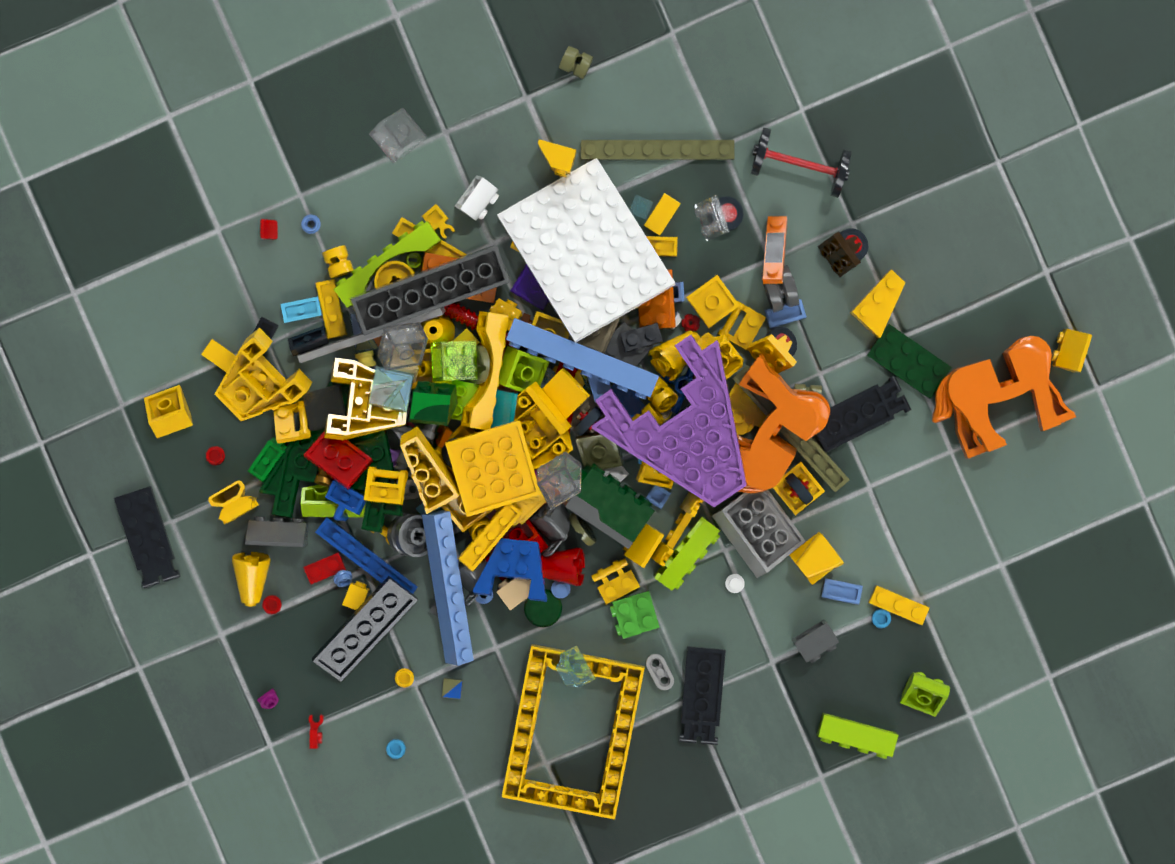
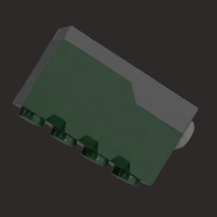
M586 463L575 481L568 482L561 491V497L563 498L561 501L566 508L629 549L655 512L651 507L652 503L641 494L637 497V493L628 485L624 484V486H621V482L618 481L619 479L609 473L606 476L605 471L597 464L593 463L590 465Z

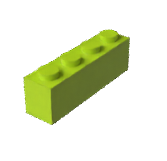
M822 713L817 736L821 738L820 741L831 744L832 741L839 743V746L850 749V746L857 747L859 752L866 754L869 751L875 752L877 757L887 759V756L893 757L899 736L896 732Z

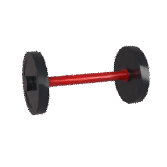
M763 128L759 143L754 145L752 155L755 156L751 169L752 175H759L763 159H766V157L833 175L834 181L831 196L839 197L844 181H847L850 170H848L851 151L844 149L838 166L836 168L768 150L767 145L771 129Z

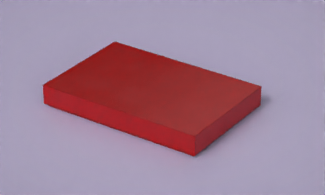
M324 431L305 452L304 457L348 490L373 460L348 440L324 438Z

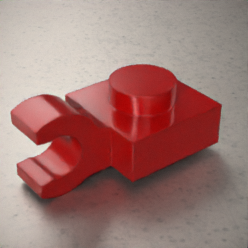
M313 715L309 716L310 749H318L319 744L323 742V733L319 732V726L324 721L323 715H320L319 722L313 720Z

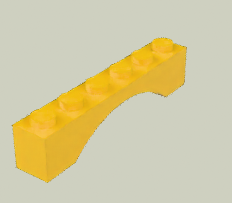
M479 311L476 331L481 339L482 346L486 348L489 354L490 369L486 381L483 384H479L471 400L464 406L461 426L482 430L491 428L493 410L496 405V391L499 386V373L503 364L502 355L506 345L505 336L509 327V316Z

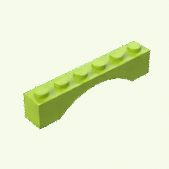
M421 221L413 227L415 229L410 234L404 233L398 238L399 242L394 246L392 243L382 249L383 254L378 257L377 255L372 256L367 260L368 264L365 267H357L351 272L352 276L346 279L344 277L336 283L337 287L334 291L347 308L352 306L349 298L366 292L374 274L387 261L407 252H427L442 241L428 221L425 223Z

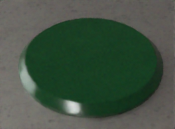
M545 589L547 602L529 600L528 598L525 601V616L535 626H551L561 616V600L555 597L551 590Z

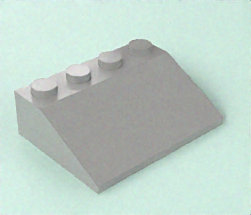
M768 489L759 493H742L712 515L756 578L769 572L806 542Z

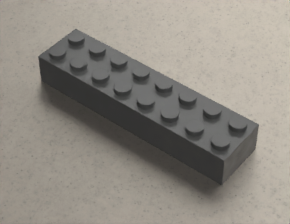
M492 245L350 297L349 300L362 335L365 336L504 285L510 281L498 247Z

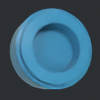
M877 609L873 612L871 620L876 627L885 628L891 622V615L887 610Z
M400 739L391 740L386 747L387 754L393 759L401 758L406 751V746Z

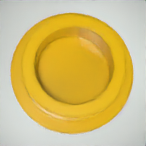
M407 668L398 670L395 675V682L403 688L409 687L414 681L413 672Z

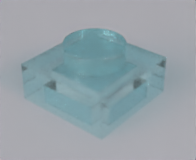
M635 195L629 210L633 215L646 220L653 202Z

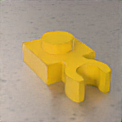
M437 204L422 215L424 220L428 221L434 230L440 229V234L444 239H447V236L444 234L445 229H450L453 233L455 232L451 225L445 223L449 218Z

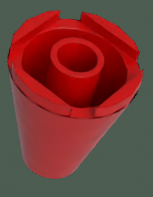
M581 548L555 552L546 557L541 555L543 578L574 586H581L583 584L585 574H582V568H585V556Z

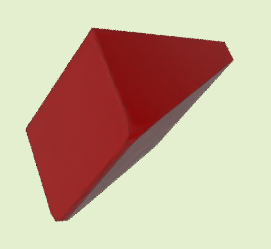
M261 219L260 238L263 240H276L278 238V222L276 220Z

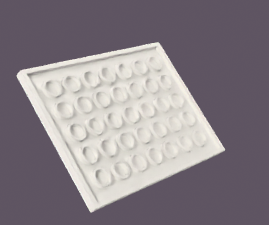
M597 158L497 214L500 222L575 343L675 286V281Z

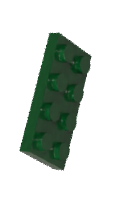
M890 324L886 326L881 338L877 339L866 355L928 399H931L941 381L952 368Z

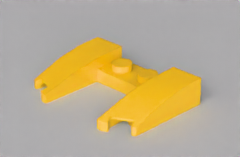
M690 491L680 505V508L685 513H680L675 521L678 524L674 531L670 530L665 538L667 543L665 544L662 541L659 543L651 556L654 561L663 567L665 566V561L674 552L673 548L691 518L697 514L701 506L700 503H703L704 500Z

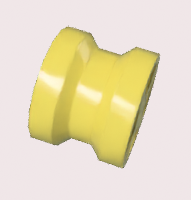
M373 350L355 354V358L359 363L367 367L376 366V362L373 360Z

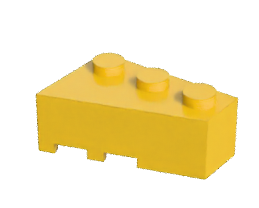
M892 269L889 270L850 313L878 339L881 338L906 282Z

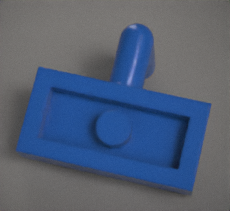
M336 480L332 481L325 498L338 504L333 517L339 521L348 520V515L344 513L345 508L360 515L366 503L363 494L351 488L347 490Z

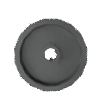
M785 265L783 284H763L773 313L783 310V297L789 308L799 305L794 278L788 265Z
M403 514L402 517L397 516L388 528L387 539L390 547L395 552L405 556L422 557L427 555L422 515Z

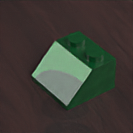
M418 381L413 392L410 422L448 426L458 404L456 384Z

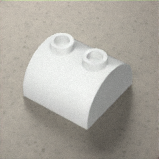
M476 175L455 207L475 221L478 218L482 220L488 212L485 208L489 202L494 204L498 199L499 195L496 193L498 189L483 177Z

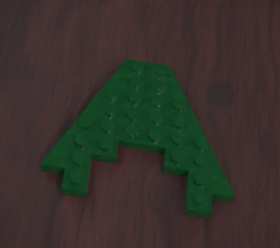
M330 380L307 416L311 437L291 441L260 488L259 493L275 496L272 510L273 515L292 518L299 482L315 483V477L319 473L318 467L305 458L304 454L325 431L328 414L346 416L349 384L335 383ZM386 430L347 439L373 460L351 486L352 489L365 491L370 466L381 470L394 471ZM375 478V482L397 484L396 479ZM367 501L361 529L382 533L385 514L402 517L401 505Z

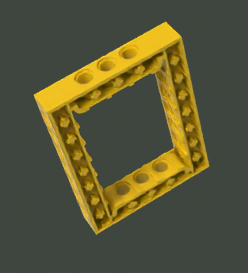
M531 644L502 797L615 819L645 667ZM547 667L556 671L558 669L571 671L576 675L577 673L592 676V678H607L612 682L622 681L600 794L525 779Z

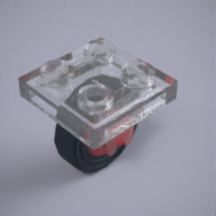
M717 195L712 196L694 205L695 214L700 221L701 232L706 241L715 239L737 228L743 220L744 214L741 204L735 198L729 196L720 197L719 199Z

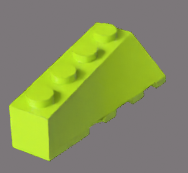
M314 485L302 488L300 503L302 517L334 516L338 504L325 498L330 487ZM355 490L363 495L365 494V491ZM366 503L360 515H357L347 510L346 508L344 510V513H346L348 517H364Z
M701 516L674 549L669 559L665 561V566H661L654 574V578L671 591L674 588L678 590L684 582L682 579L686 573L690 575L695 569L696 565L694 563L698 558L702 560L707 554L708 550L706 548L710 543L714 545L719 539L720 535L718 533L720 530Z

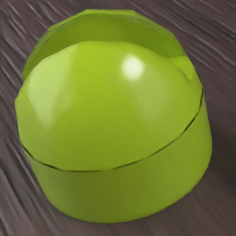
M412 252L406 256L405 261L409 267L417 268L420 266L422 259L418 253ZM409 258H416L417 262L409 261Z

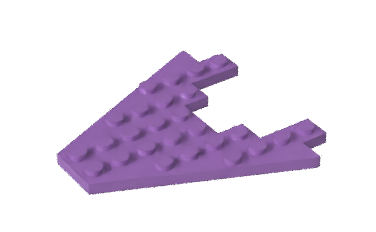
M689 335L676 344L675 347L696 376V379L681 388L691 406L661 426L650 410L633 421L613 390L610 389L595 400L605 417L591 427L700 499L716 507L747 486L719 342L716 340L702 350L693 336Z

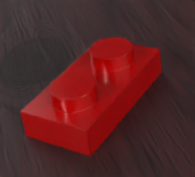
M339 552L303 567L310 584L333 576L338 571L347 570Z

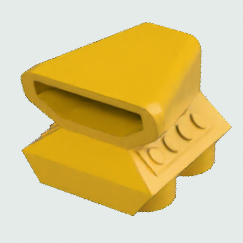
M709 332L705 333L696 342L703 350L718 340L727 380L743 367L744 360L725 335L715 337Z
M240 480L208 498L211 506L223 507L218 518L222 520L223 524H228L259 506L257 498L245 496V485Z
M820 532L789 555L812 585L834 568L844 564L843 560Z

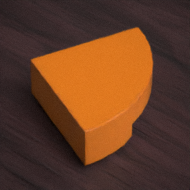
M440 425L437 430L439 436L436 439V444L441 448L452 434V431L444 425Z

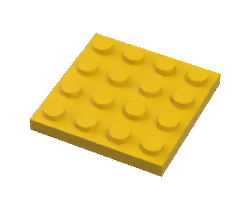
M520 420L445 442L467 517L541 494Z

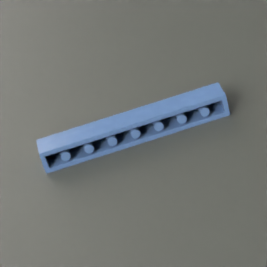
M514 318L506 340L510 341L509 345L519 349L520 346L528 348L527 353L538 356V353L546 356L545 360L552 363H556V360L564 363L562 367L572 371L574 368L582 370L580 373L590 378L592 375L600 377V382L607 385L610 382L617 384V389L628 392V389L635 391V396L646 399V396L651 397L659 377L656 374Z
M435 510L428 514H422L445 663L459 666L474 661L451 514L450 511Z

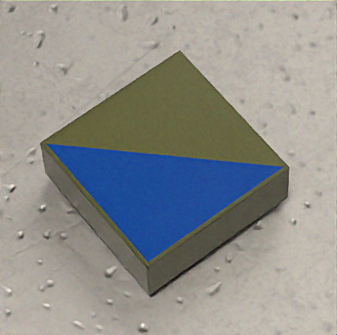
M444 678L442 698L461 699L463 680Z

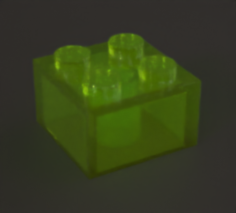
M476 341L431 343L433 382L478 380Z

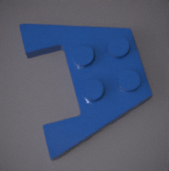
M501 538L481 573L473 593L491 596L495 577L531 580L528 599L547 602L539 544L533 541Z

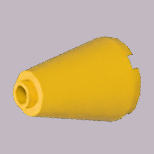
M443 314L419 323L417 336L420 343L427 349L447 348L454 339L455 327L452 320ZM432 327L437 328L435 334H431Z
M687 331L649 350L648 356L651 355L653 358L650 362L662 377L668 376L670 377L669 381H673L679 376L687 363L675 345L689 335H692L697 341L700 338L698 333Z
M241 552L232 556L240 600L242 603H245V606H256L261 600L271 562L268 554L251 552V555L245 556V552Z

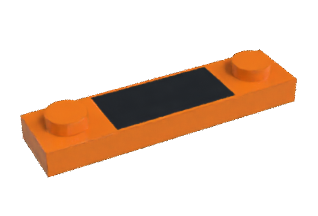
M768 216L763 284H783L787 216Z

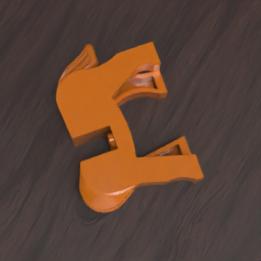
M1037 336L1022 337L1002 353L1012 377L1011 380L999 383L990 359L954 369L939 384L935 395L932 422L939 423L949 419L954 412L955 432L965 458H971L1007 445L1005 439L993 429L989 421L988 404L1006 401L1030 390L1040 431L1048 430L1061 425L1062 422L1076 418L1074 411L1064 404L1060 393L1049 380L1052 353L1049 345L1042 338Z
M759 354L739 383L740 386L772 401L775 405L762 422L754 440L737 435L747 486L738 492L750 494L763 492L775 487L796 455L797 449L777 435L782 425L807 441L824 429L830 416V406L823 395L814 391L791 389L784 379L770 368L765 356Z

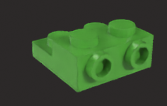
M649 590L612 601L613 606H610L612 616L617 617L619 624H616L615 627L618 636L622 635L623 639L660 628Z

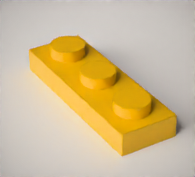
M877 585L869 600L870 604L920 625H923L930 609L925 605Z

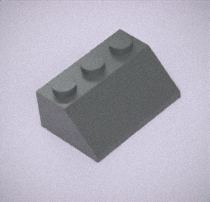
M254 516V520H249L245 545L305 547L308 544V522H304L303 518H292L291 522L284 521L285 518L273 517V521L265 520V517Z

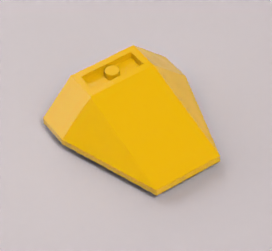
M525 390L518 394L514 421L520 420L533 468L537 469L560 461L573 450L569 431L567 430L562 435L559 434Z

